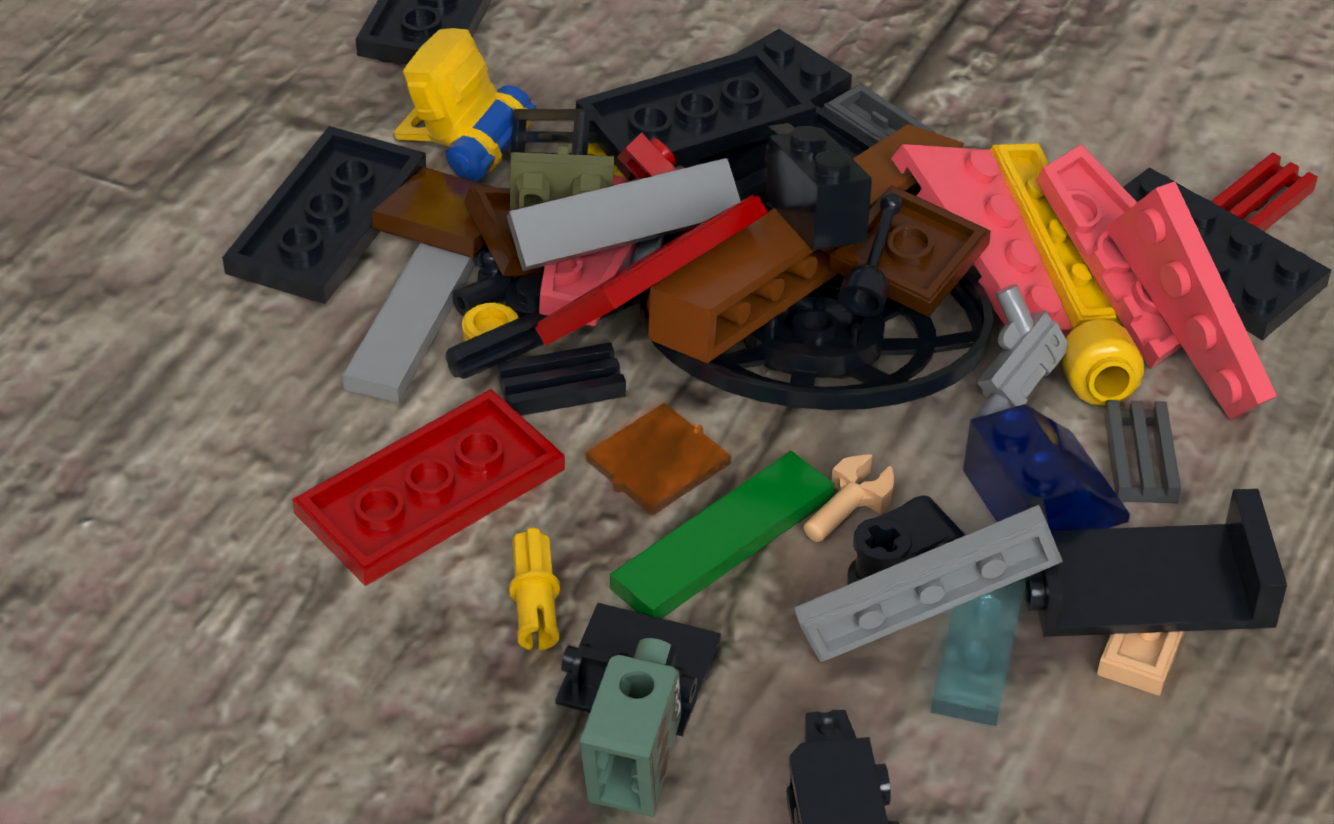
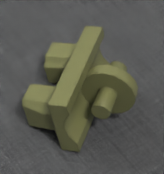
M557 145V154L511 152L510 210L613 186L614 156L568 155L569 145Z

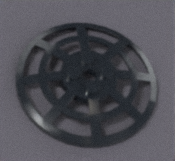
M969 271L965 273L949 294L965 310L972 326V331L936 336V329L931 317L925 316L888 297L883 311L878 315L866 317L847 311L838 300L839 290H836V288L841 287L844 276L837 274L745 337L744 343L748 350L722 353L709 363H705L654 341L652 343L677 367L696 379L729 393L760 402L793 408L819 410L871 409L898 405L930 396L956 384L972 372L986 355L992 334L993 315L992 305L984 288ZM650 287L641 292L640 314L647 335L649 328L647 299ZM901 314L914 328L917 338H884L885 322ZM970 348L967 353L950 365L927 376L910 380L924 370L932 360L934 353ZM880 355H914L906 365L891 374L871 366L879 359ZM764 365L771 370L782 371L792 374L790 383L761 376L745 368ZM832 377L843 379L853 377L863 382L847 386H815L816 378Z

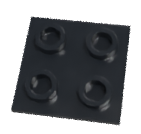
M597 603L579 646L568 645L566 647L561 670L567 672L557 694L555 704L590 713L609 659L616 655L634 658L638 642L641 639H660L671 644L677 650L674 668L679 671L681 716L676 735L683 737L721 639V633Z

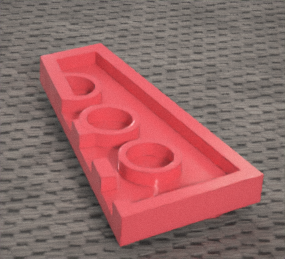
M902 144L891 159L901 174L911 172L922 188L916 195L917 197L991 230L990 244L973 265L982 276L978 282L984 288L993 309L1003 324L1006 325L1008 321L995 293L1006 286L1017 284L1030 314L1047 311L1052 321L1058 323L1061 331L1067 337L1073 330V327L991 150Z
M1081 144L1045 166L1036 182L1123 326L1134 340L1146 364L1152 369L1181 349L1182 346L1105 229L1134 206L1137 201Z
M1174 181L1155 188L1105 229L1229 420L1270 401L1277 397V394L1176 182Z

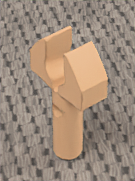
M856 455L843 458L832 470V482L835 483L834 487L839 491L805 523L803 528L807 537L814 542L823 541L857 507L866 506L881 514L892 502L894 485L892 467L888 466L880 474L879 478L874 481H864L861 484H857L871 473L872 455Z

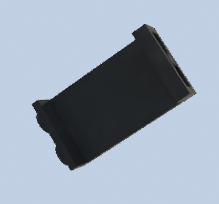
M1258 488L1233 489L1225 524L1051 531L1063 562L1025 578L1027 608L1029 611H1038L1043 637L1276 628L1287 588L1285 575ZM1030 497L1028 509L1039 505L1048 524L1043 497Z

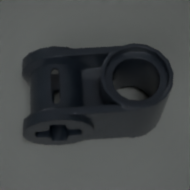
M921 495L914 497L903 506L878 517L867 519L857 526L853 537V547L857 552V558L852 561L848 568L847 584L849 585L935 549L966 534L930 496Z

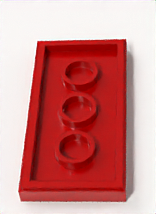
M751 195L686 231L537 322L536 331L545 346L618 308L768 214V211L758 195L755 197Z
M489 389L293 498L294 514L364 586H367L565 470V455L496 392Z

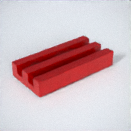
M1272 152L1215 197L1212 202L1243 220L1252 211H1258L1267 204L1268 199L1283 186L1288 187L1287 190L1247 221L1265 232L1314 191L1318 176L1310 172L1306 173L1303 177L1298 176L1299 166L1292 162L1288 163L1285 167L1280 166L1281 156Z

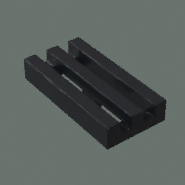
M514 109L511 152L557 154L525 152V143H573L572 153H568V155L596 156L588 154V144H597V133L589 132V123L598 122L599 111L590 109ZM526 121L574 122L573 132L526 131Z
M611 342L497 363L498 380L505 401L521 416L626 397V380L624 375L620 374V364L618 359L614 358V348Z

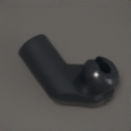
M488 248L478 253L477 261L481 269L478 271L477 281L453 292L455 307L462 316L477 305L503 301L506 288L513 281L514 276L502 275Z

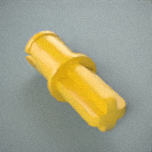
M529 527L526 532L516 533L512 539L515 577L509 584V594L513 601L517 603V639L519 645L527 650H532V632L537 631L539 651L549 649L559 641L555 598L560 593V582L552 574L549 537L541 534L539 528Z

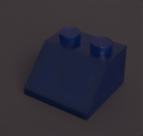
M1026 404L970 419L963 471L996 522L1027 510L1030 497H1043L1050 531L1108 529L1129 522V511L1069 429Z

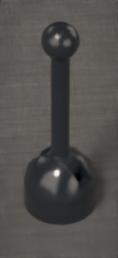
M887 193L880 199L879 205L882 215L867 264L853 267L843 278L838 293L840 304L847 311L859 316L869 317L878 315L885 307L889 293L888 280L884 273L878 269V265L893 216L898 214L903 206L901 197L896 193Z

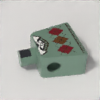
M655 638L641 639L638 642L634 658L616 655L609 659L580 740L587 799L590 803L646 816H655L681 716L679 671L674 668L677 650L663 640Z

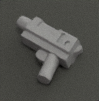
M1017 284L1006 286L995 293L1008 321L998 336L999 346L1003 350L977 381L983 390L981 393L987 400L975 414V419L982 427L988 430L995 429L1005 415H1014L1021 411L1028 402L1027 396L1042 377L1051 373L1066 354L1068 344L1058 323L1052 321L1047 311L1030 314Z

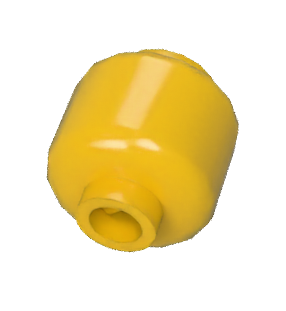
M1095 319L1082 323L1066 337L1068 341L1066 354L1060 360L1061 368L1071 388L1080 399L1091 405L1106 406L1107 400H1119L1120 403L1132 396L1141 384L1144 375V362L1142 354L1126 328L1113 320Z

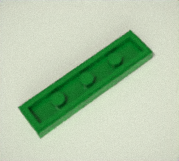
M789 451L610 573V589L638 613L663 618L826 504L834 495L835 483L793 451Z

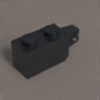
M789 123L767 126L766 135L769 138V142L765 151V162L767 164L766 189L770 204L813 251L867 242L872 177L823 128L813 126L795 128Z
M846 710L806 713L804 743H800L789 755L790 785L786 790V799L791 824H899L898 820L888 821L885 806L890 804L891 799L888 769L885 763L875 764L870 738L856 737Z

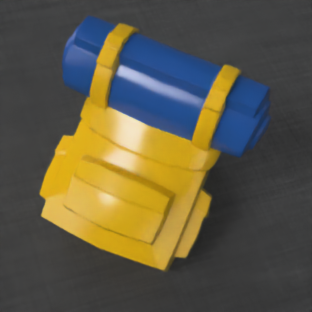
M440 29L419 48L403 69L407 87L415 107L394 130V135L397 140L432 141L449 147L446 151V159L453 172L461 178L478 182L487 173L493 171L496 165L501 162L503 154L512 144L514 109H536V106L531 103L529 96L516 86L506 85L496 90L494 83L490 81L487 73L486 62L467 29ZM423 120L426 127L416 128L415 126ZM526 121V128L531 125L532 121Z

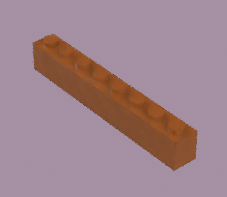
M907 124L853 158L872 177L870 209L891 185L915 196L922 189L911 172L901 174L891 159L902 144L963 148L964 143ZM774 208L765 216L650 287L647 299V311L649 313L648 339L702 362L709 363L836 276L838 273L829 269L830 254L837 247L813 251Z

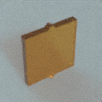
M663 403L587 451L586 461L613 483V490L615 492H624L653 516L731 464V455L703 434V427L701 425H692Z

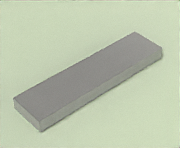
M725 158L509 211L506 217L522 270L527 271L692 229L739 203L740 197L728 159Z
M419 243L343 373L344 390L396 403L400 402L454 304L453 292L462 288L477 263L478 253L471 258Z
M1037 505L796 606L794 609L799 624L821 663L1063 561L1042 510Z

